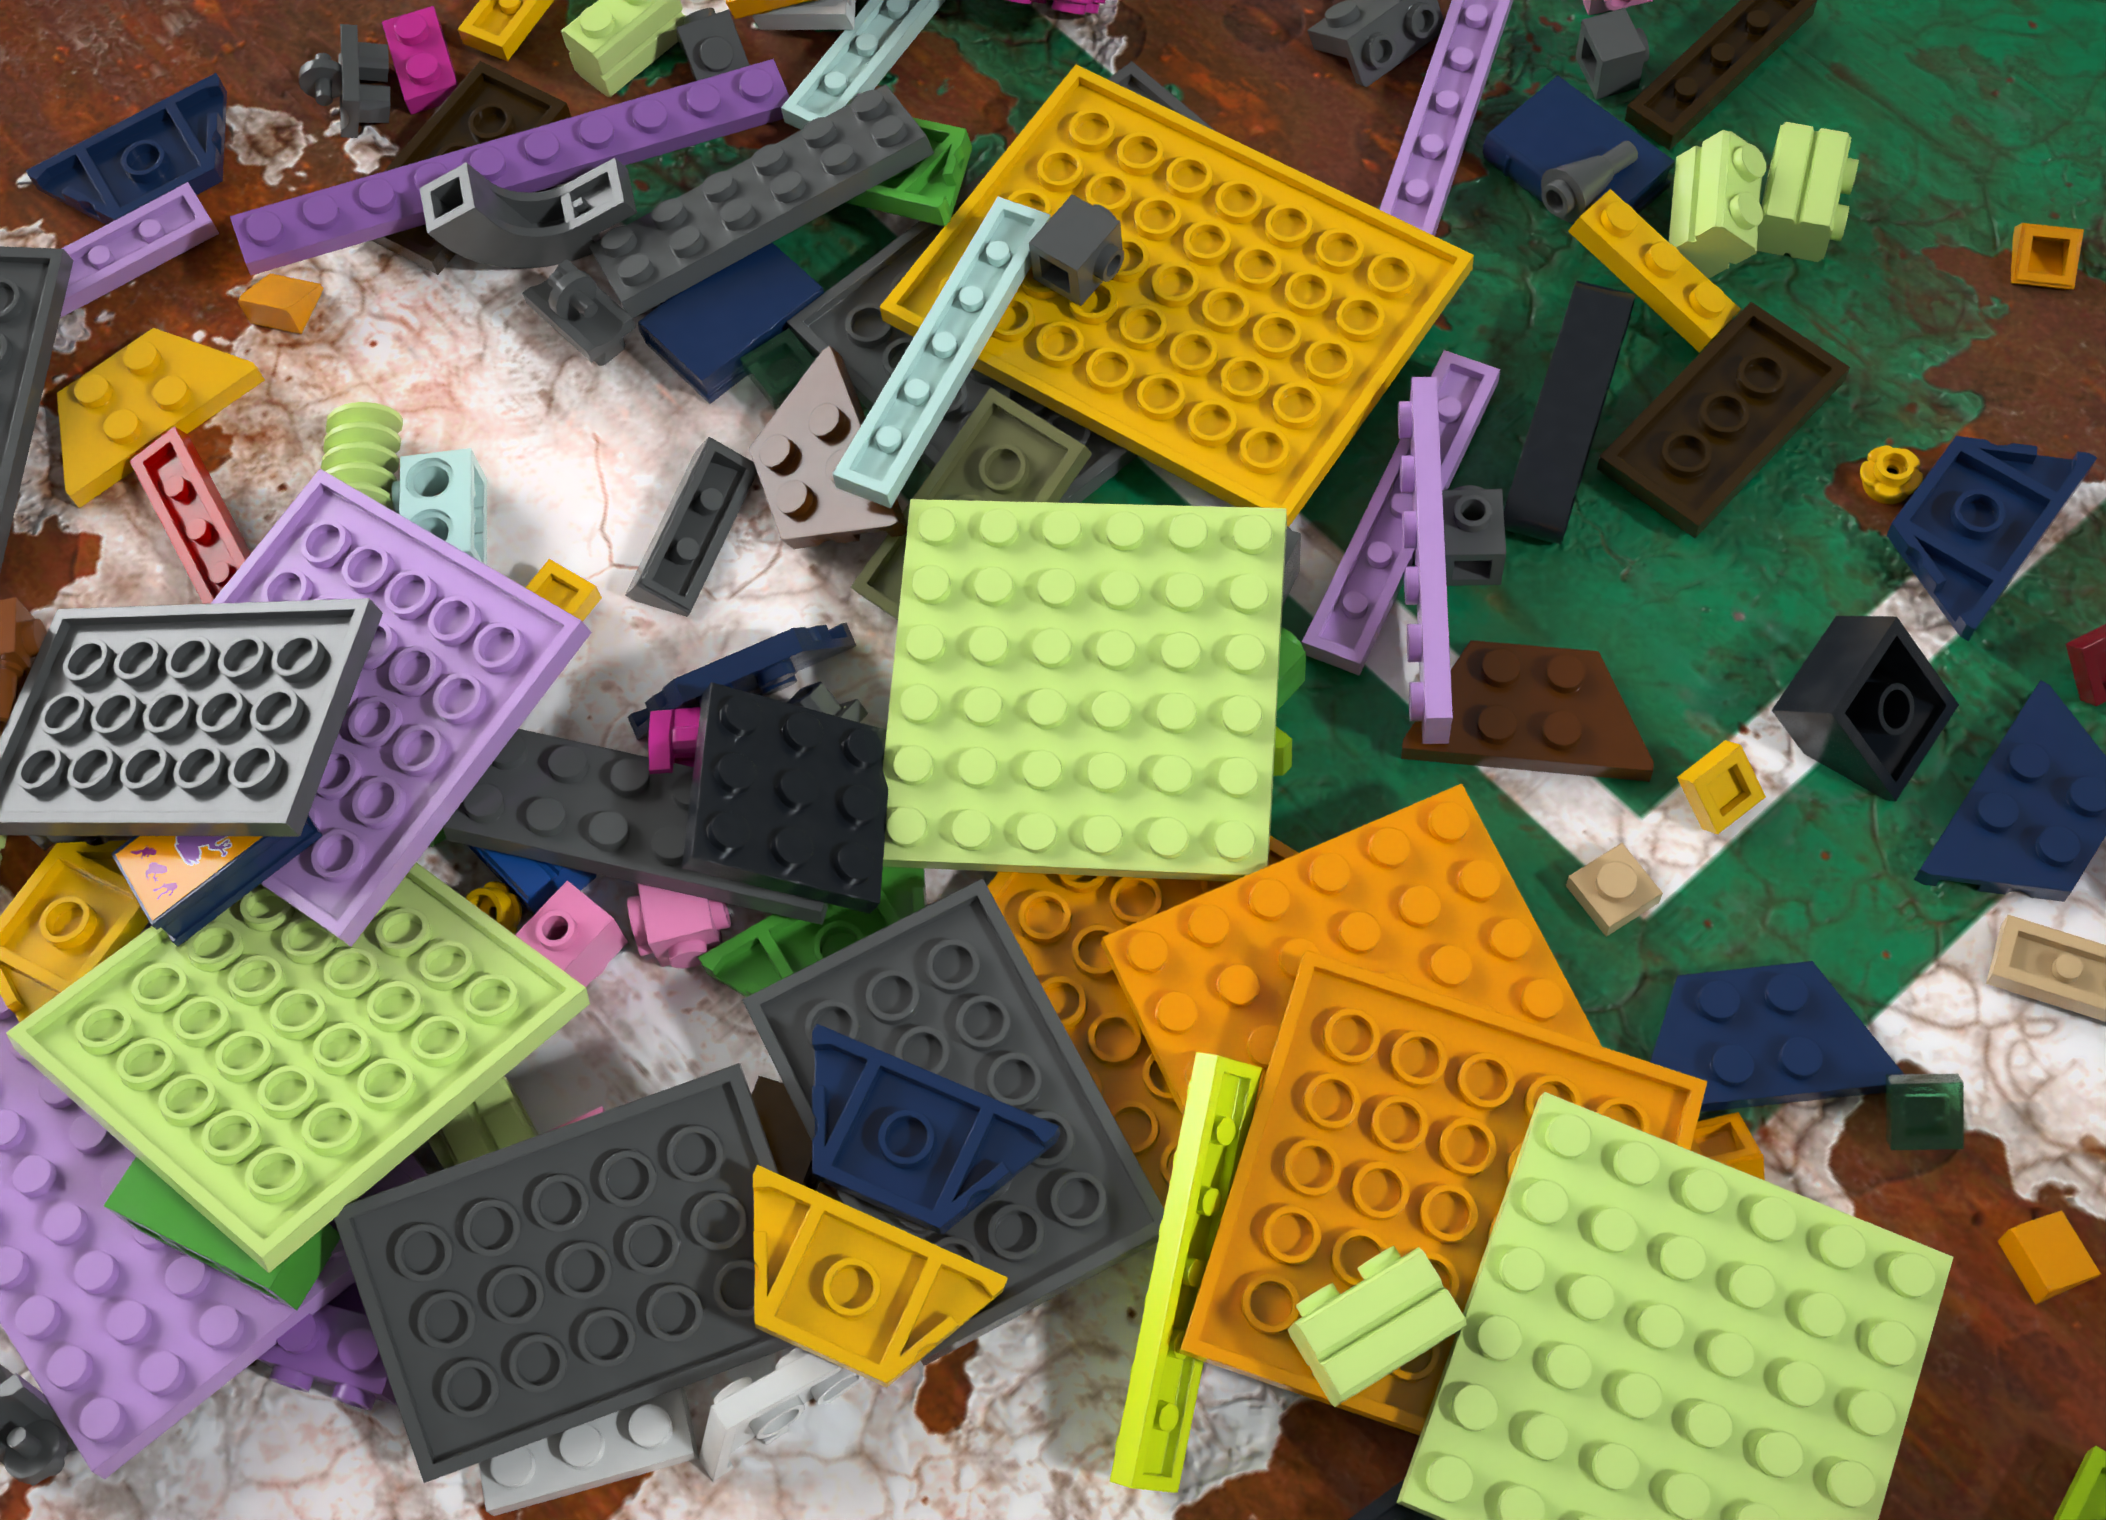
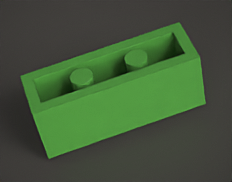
M135 1157L103 1205L134 1229L295 1310H298L330 1259L332 1251L341 1239L339 1232L328 1223L268 1273L137 1157Z

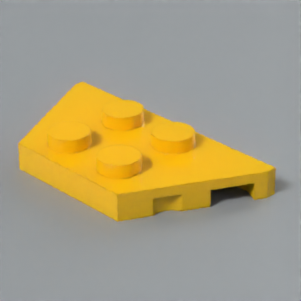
M156 328L150 329L57 392L66 493L78 508H81L132 473L134 469L130 460L175 426L188 434L265 381L257 366L251 361Z
M128 840L108 841L98 846L89 845L86 842L56 843L1 914L0 995L6 1006L15 1013L19 1023L136 938L148 924V918L111 854Z
M757 1165L753 1173L755 1327L763 1332L887 1388L1004 1290L1008 1280L1006 1276L762 1166Z

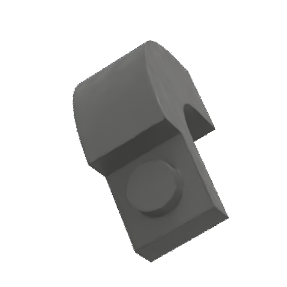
M616 158L603 163L560 187L541 192H516L501 188L487 180L467 162L420 188L427 233L464 258L506 268L548 267L559 265L566 258L571 262L593 254L589 246L601 240L600 232L637 213L628 169Z

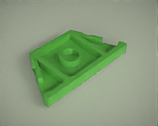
M913 118L927 135L934 154L845 203L946 226L951 220L973 147L965 128Z
M883 867L880 904L870 914L829 904L822 925L772 914L698 958L709 976L741 995L748 997L927 907L924 868Z

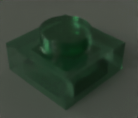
M789 328L740 358L744 372L775 410L782 405L815 361Z
M1958 1073L1886 1075V1141L1891 1150L1964 1149V1082Z

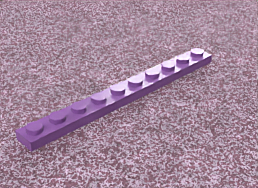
M774 59L239 213L230 216L245 263L252 276L425 225L420 188L466 162L491 183L501 188L516 192H537L570 182L613 158H616L625 166L784 119L781 107L790 96Z

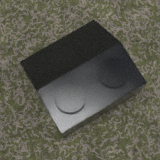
M1836 616L1771 711L1805 755L1882 799L1897 801L1959 704L1898 617Z

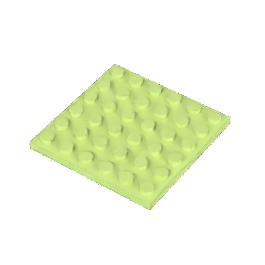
M910 499L883 761V772L888 786L883 867L1232 882L1269 866L1287 530L1286 508Z
M416 862L352 947L260 884L179 947L172 943L167 932L161 927L158 930L153 926L149 927L18 1023L6 1034L12 1046L19 1054L263 1269L270 1273L337 1217L345 1205L355 1202L590 1004L585 986Z
M1544 1092L1538 1098L1463 1312L1468 1325L1458 1331L1453 1340L1397 1503L1436 1520H1878L1953 1256Z

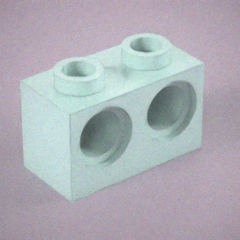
M472 449L401 456L400 481L392 483V501L395 512L487 565V478Z

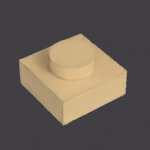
M1620 843L1569 875L1566 884L1569 891L1606 937L1659 904L1663 894L1623 843Z

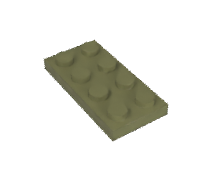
M990 387L913 499L1058 503L1092 453L1084 444ZM910 503L903 511L907 526ZM907 533L897 537H891L887 534L851 586L859 595L896 620H898Z

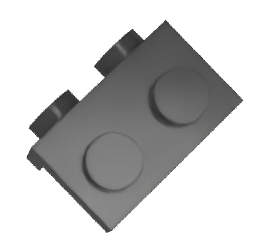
M1347 0L1330 7L1325 12V18L1307 31L1314 50L1347 58L1356 83L1368 87L1440 35L1444 18L1437 0Z

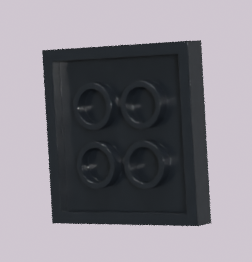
M711 682L702 694L682 868L870 914L880 904L888 803V786L883 772L887 730Z

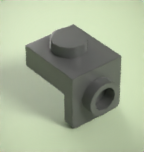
M714 8L695 11L683 19L684 25L677 27V40L680 48L684 50L695 81L750 66L729 9L719 13H715Z

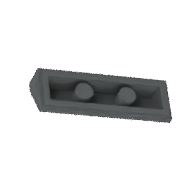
M708 437L700 445L686 469L625 596L636 602L687 617L690 615L757 475L753 461L711 437Z

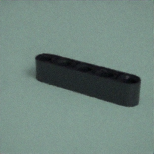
M1576 281L1504 509L1505 531L1562 544L1629 325L1636 294Z

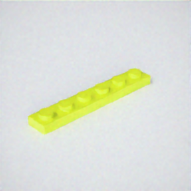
M1196 1052L1109 1482L1132 1489L1178 1493L1204 1364L1203 1361L1180 1354L1179 1350L1252 1121L1262 1071L1261 1067L1219 1055Z

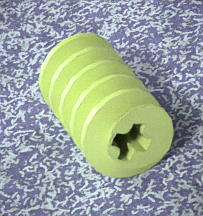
M371 402L348 403L335 408L327 416V435L325 436L323 446L325 455L322 457L321 463L322 470L392 511L394 509L391 495L392 483L397 481L393 473L398 470L399 458L395 453L400 451L401 438L398 433L402 431L403 418L400 413L391 407Z

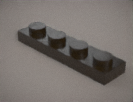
M1740 0L1627 105L1625 121L1670 151L1813 16L1817 0Z

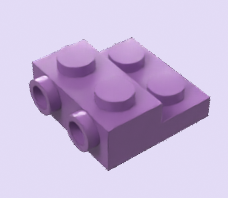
M356 1282L315 1314L311 1315L309 1313L276 1340V1345L258 1358L259 1361L272 1368L269 1379L280 1385L309 1392L313 1381L335 1387L331 1396L333 1399L369 1411L372 1410L376 1399L397 1405Z

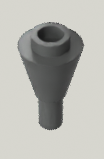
M1623 141L1602 156L1597 155L1547 170L1541 180L1542 200L1547 210L1564 221L1575 222L1593 205L1613 180L1614 175L1638 159L1636 147L1630 141Z

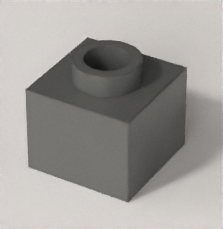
M1625 8L1583 19L1576 60L1595 99L1639 88L1643 64L1649 59V45L1644 31L1641 28L1635 29Z

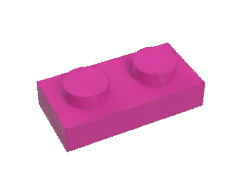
M434 6L382 21L403 97L410 114L413 115L441 106L458 87L459 83Z

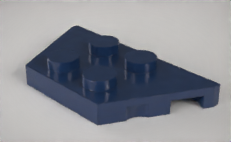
M214 73L25 171L37 190L106 225L187 182L194 193L198 195L223 182L227 91L217 73Z
M1956 436L1893 520L1886 536L1960 637L1967 641L1971 639L2088 475L2097 459L2096 456L2077 451L2072 460L2037 455V446L2016 443L1995 445L1985 439Z
M841 623L829 630L827 625H817L810 628H791L673 679L662 688V691L653 695L645 702L646 709L631 713L627 718L637 740L649 736L650 711L701 707L702 694L711 682L746 692L760 688L763 696H767L797 682L795 674L798 671L854 648L856 643L847 623Z
M2042 680L2039 681L1914 880L1923 885L1936 886L1939 880L1977 884V891L2005 895L2006 893L2017 891L2023 892L2031 898L2065 902L2106 837V755L2049 684Z
M1813 961L1678 975L1650 1059L1651 1063L1708 1081L1700 1112L1898 1092L1906 1083L1901 1069Z
M816 1024L812 1032V1046L815 1050V1086H812V1113L815 1117V1136L812 1139V1173L816 1180L941 1235L946 1233L1056 1144L1060 1136L1058 1125L827 1027Z

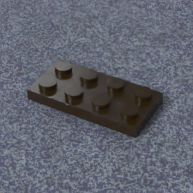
M479 61L384 171L571 118L572 116L566 102ZM426 224L371 240L437 275L456 255V253L440 244L427 233Z
M1750 302L1599 456L1597 470L1693 538H1696L1845 382L1850 367L1753 302Z

